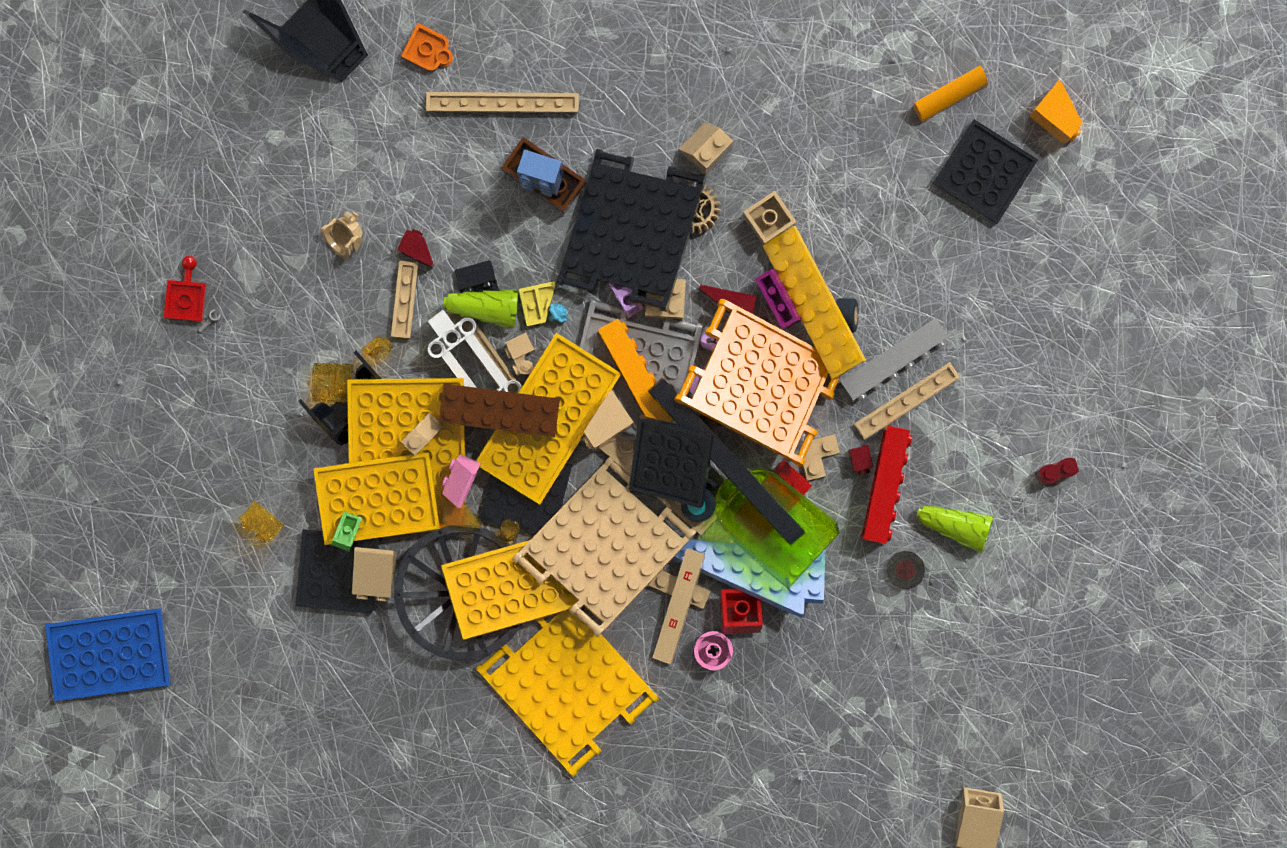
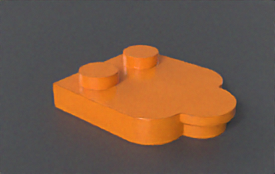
M417 23L401 58L427 71H435L439 66H449L452 63L453 55L448 49L449 42L444 35Z

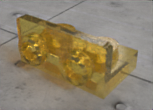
M379 335L361 350L367 357H375L382 351L380 348L384 347L391 355L393 353L391 350L393 345L386 336L382 338Z
M256 501L252 503L243 516L239 517L242 521L241 525L248 531L254 530L257 533L255 537L263 543L266 541L271 543L285 526L284 523Z

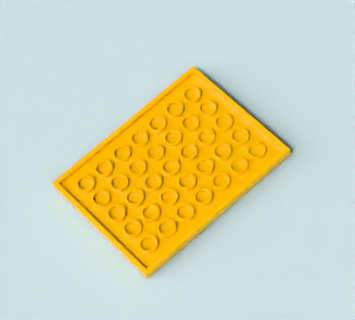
M464 378L348 379L349 463L413 454L401 441L429 413L439 421L444 383L464 386ZM441 423L443 427L418 453L429 452L440 528L450 525H466V499L462 507L458 508L442 494L445 488L442 486L445 477L451 474L452 470L449 467L452 460H457L459 454L465 456V426ZM434 530L414 532V533H428V532H432V531H434Z

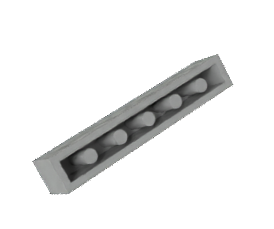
M935 318L841 380L839 384L851 401L856 399L859 402L867 396V391L870 389L875 391L883 386L881 382L888 378L890 381L898 376L897 371L904 368L907 370L915 364L913 361L918 357L921 360L931 354L929 350L933 347L937 349L946 344L945 339L949 336Z

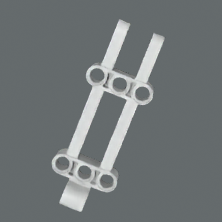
M441 310L428 320V323L439 336L428 345L429 355L434 358L442 356L456 377L464 378V386L476 388L449 350L465 339L499 385V388L496 390L508 392V385L516 383L518 385L516 393H519L522 388L521 384L516 380H506L473 335L476 330V323L473 319L464 318L454 325L444 310ZM465 321H470L473 325L472 330L469 332H465L462 329V323ZM454 332L457 335L455 343L447 342L446 336L448 333ZM433 344L441 345L442 351L440 354L435 355L431 352Z

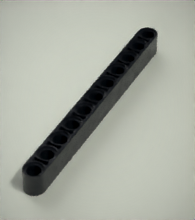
M663 378L648 390L651 396L678 425L714 433L691 408L674 400L678 393ZM714 434L710 460L783 539L792 546L805 534V531Z

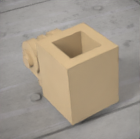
M524 333L505 342L507 347L504 348L508 358L512 357L515 362L512 367L517 376L520 374L530 375L534 369L530 361H525V357L535 352L527 333Z

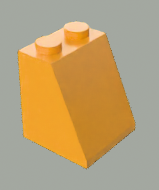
M1058 80L1029 117L1065 145L1068 141L1072 143L1082 130L1079 128L1083 123L1063 83Z

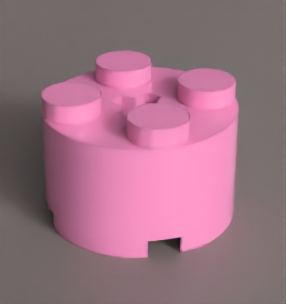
M706 632L696 640L694 645L696 661L708 670L724 668L730 662L733 655L731 641L720 632ZM711 645H714L719 650L716 652V656H713L711 653L708 654Z

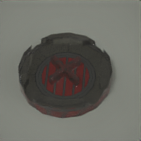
M902 551L890 558L887 563L886 573L894 586L900 589H910L921 583L925 575V567L922 559L917 554L910 551Z

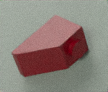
M407 229L397 251L433 269L434 263L426 240L422 237L423 233L412 229V231Z

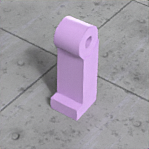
M608 283L628 318L643 310L642 304L629 303L632 289Z

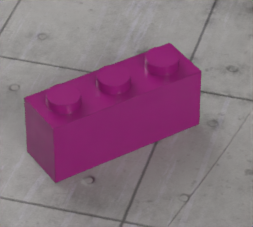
M770 269L755 278L782 329H788L801 321V317L775 269Z

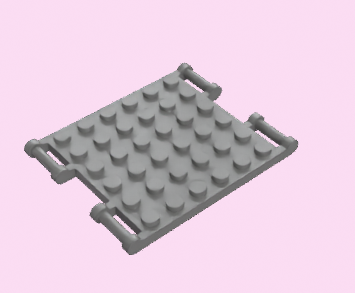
M591 298L580 348L620 372L598 333V329L616 319L594 314V311L598 309L620 314L619 321L620 323L624 321L629 330L627 332L629 339L633 338L638 346L636 352L639 356L643 355L647 363L645 366L647 372H652L657 382L663 378L679 394L688 375L689 366H694L703 324L697 323L696 325L665 318L663 330L626 321L627 315L622 307L597 302V299ZM669 326L693 331L695 336L668 331ZM621 375L612 391L634 423L631 428L617 437L636 441L638 420L641 415H644ZM584 435L582 436V438H581V440H580L579 442L584 443V441H583V438L585 437Z

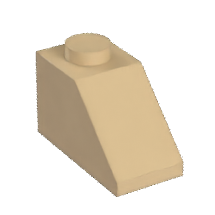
M429 413L401 442L416 455L437 434L443 425Z

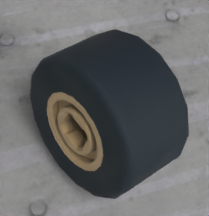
M854 298L837 299L836 304L851 332H856L859 312L857 300Z

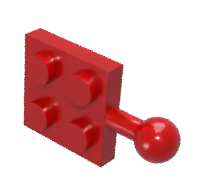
M185 256L181 263L185 269L184 280H167L164 318L203 322L207 284L191 282L192 270L196 268L197 261L193 256Z

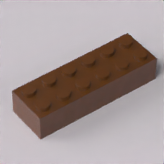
M444 383L439 422L555 437L560 399Z

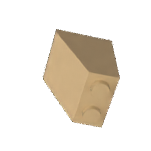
M704 122L678 150L698 170L707 175L732 149L733 140L719 127Z
M612 390L607 394L584 431L585 437L583 441L589 449L593 448L594 451L631 428L634 423Z
M355 547L352 594H356L357 599H368V596H376L378 601H387L388 598H392L397 552Z
M963 788L956 831L957 847L996 848L1004 815L1001 793Z

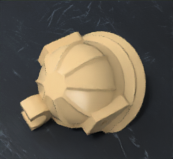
M345 212L344 217L334 218L328 225H324L320 229L322 237L328 246L338 256L346 260L350 258L352 251H358L363 241V238H361L362 229L357 222L359 215L355 212L351 214Z

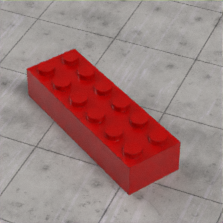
M889 425L883 430L860 539L862 541L884 545L891 540L893 530L890 529V524L895 521L897 512L894 511V505L899 502L901 493L898 492V486L904 480V473H901L902 467L906 466L908 461V454H905L906 448L910 447L912 442V435H909L910 430Z

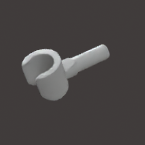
M215 309L210 311L209 319L198 329L200 333L213 322L217 323L220 321L221 315L216 319L211 317L216 312Z

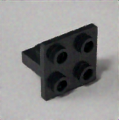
M490 260L454 271L460 293L499 291Z

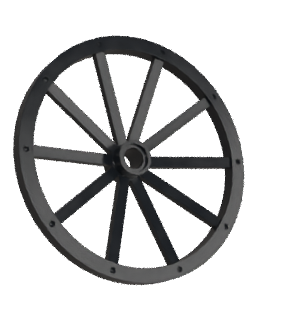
M450 525L425 535L406 553L395 578L394 600L397 614L404 629L423 649L446 659L472 660L499 650L513 638L522 624L510 627L499 640L486 647L482 635L476 637L480 650L455 652L450 651L457 623L454 609L444 649L430 643L418 633V631L452 604L451 599H448L415 627L408 618L403 598L450 597L448 591L403 592L404 577L410 562L447 587L445 579L414 557L423 546L438 538L446 563L453 561L444 535L454 533L474 534L468 558L475 556L480 536L490 540L500 548L511 546L502 537L485 528L472 525Z

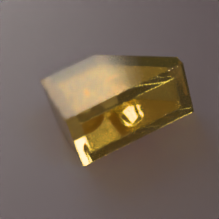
M445 499L442 524L481 528L482 522L465 501L462 507L458 508L449 499Z

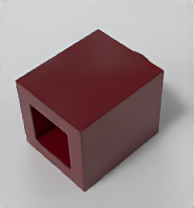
M865 445L849 449L848 453L853 473L858 472L859 475L870 473L869 469L874 466L869 446Z

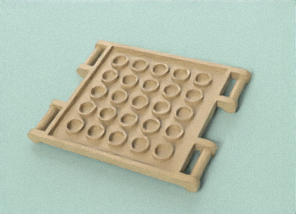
M610 457L512 558L516 564L519 563L527 570L540 586L552 576L573 595L578 602L572 606L569 612L573 616L576 615L591 628L596 637H599L697 533L672 513L673 510L669 507L665 508L661 515L657 517L631 493L632 490H629L631 475ZM609 468L613 469L628 483L626 488L607 472ZM666 518L685 534L683 539L663 522ZM526 554L545 570L543 574L524 558ZM583 606L602 622L600 626L581 610Z

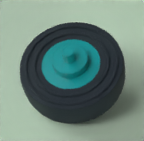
M707 489L702 508L681 503V510L684 516L693 522H703L709 519L716 507L715 498Z

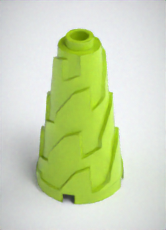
M500 289V291L448 294V297H444L443 308H446L447 312L461 315V317L479 319L482 322L497 324V326L515 328L518 290Z
M936 506L919 507L916 515L919 523H922L927 528L937 531L942 536L955 540L958 544L975 550L978 553H982L994 518L990 515L971 511L964 512Z

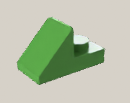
M344 512L331 545L350 551L362 518Z

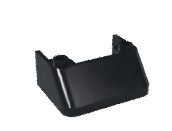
M357 350L353 352L363 363L355 371L356 379H382ZM347 393L331 407L327 403L321 402L310 409L302 399L298 401L311 418L336 444L344 445L349 442Z

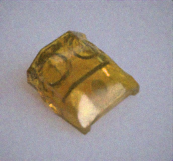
M314 363L311 388L312 402L348 403L347 380L352 379L354 364Z

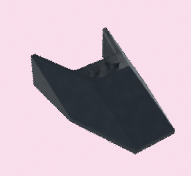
M307 0L282 26L273 24L247 10L243 11L288 56L340 82H343L368 56L341 0Z

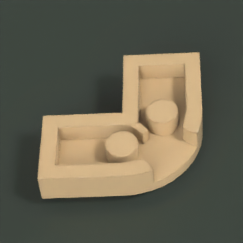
M835 434L812 440L804 458L805 463L803 466L807 481L825 477L822 457L840 453Z

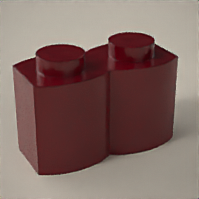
M1066 458L1055 464L1042 466L1035 473L1040 485H1048L1059 479H1066L1076 475L1079 472V468L1075 458Z

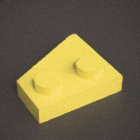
M555 281L519 289L527 327L546 323L555 289Z

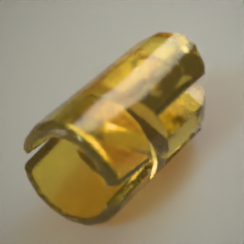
M511 519L505 520L500 526V537L505 540V543L513 541V544H515L519 538V525L516 521L511 522Z

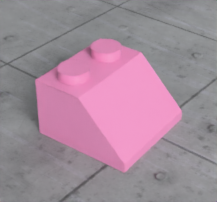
M460 454L457 460H452L449 467L452 470L451 474L446 476L442 483V486L445 487L442 494L458 508L462 507L481 463Z

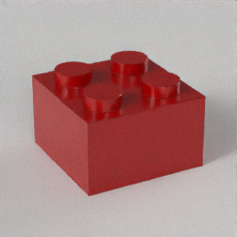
M738 589L721 590L722 634L760 633L763 626L761 600Z

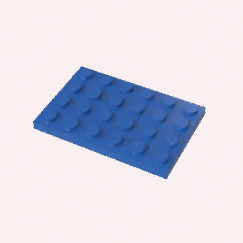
M162 608L45 624L54 701L171 685Z

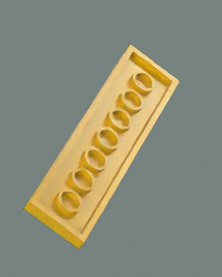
M792 226L767 244L762 245L799 313L801 321L831 378L836 379L865 362L866 359L796 226Z

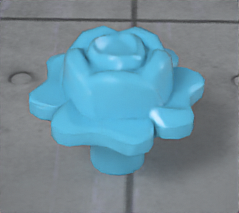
M557 303L551 304L549 320L551 322L556 320L560 323L567 322L568 311L565 309V306Z

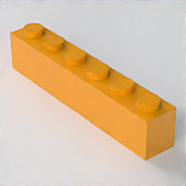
M616 319L598 329L599 335L620 373H622L621 375L643 415L670 423L673 422L674 419L648 392L657 381L652 372H647L645 368L647 363L643 355L639 356L636 352L638 346L633 338L629 339L627 335L629 330L624 321L620 323L619 319Z

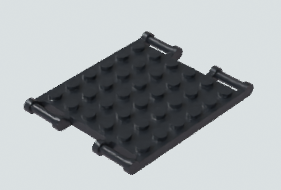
M596 149L593 165L556 284L584 289L592 294L596 290L598 281L630 288L633 290L630 294L629 303H640L660 308V311L667 312L707 175L689 173L669 166L666 180L631 172L634 157L618 156L603 152L602 149ZM603 159L624 164L625 167L624 170L602 165L601 161ZM678 177L698 182L697 187L673 182V178ZM567 273L590 278L591 280L587 283L567 278L566 276ZM642 291L664 298L662 301L639 296V293Z

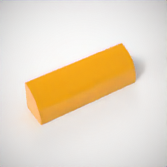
M982 66L976 67L915 102L913 109L922 123L988 86V80Z

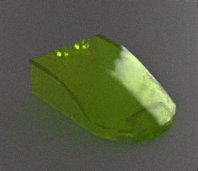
M762 468L749 470L805 531V534L790 546L729 479H726L719 488L715 500L716 516L719 524L753 560L789 589L840 534L837 522L774 472Z

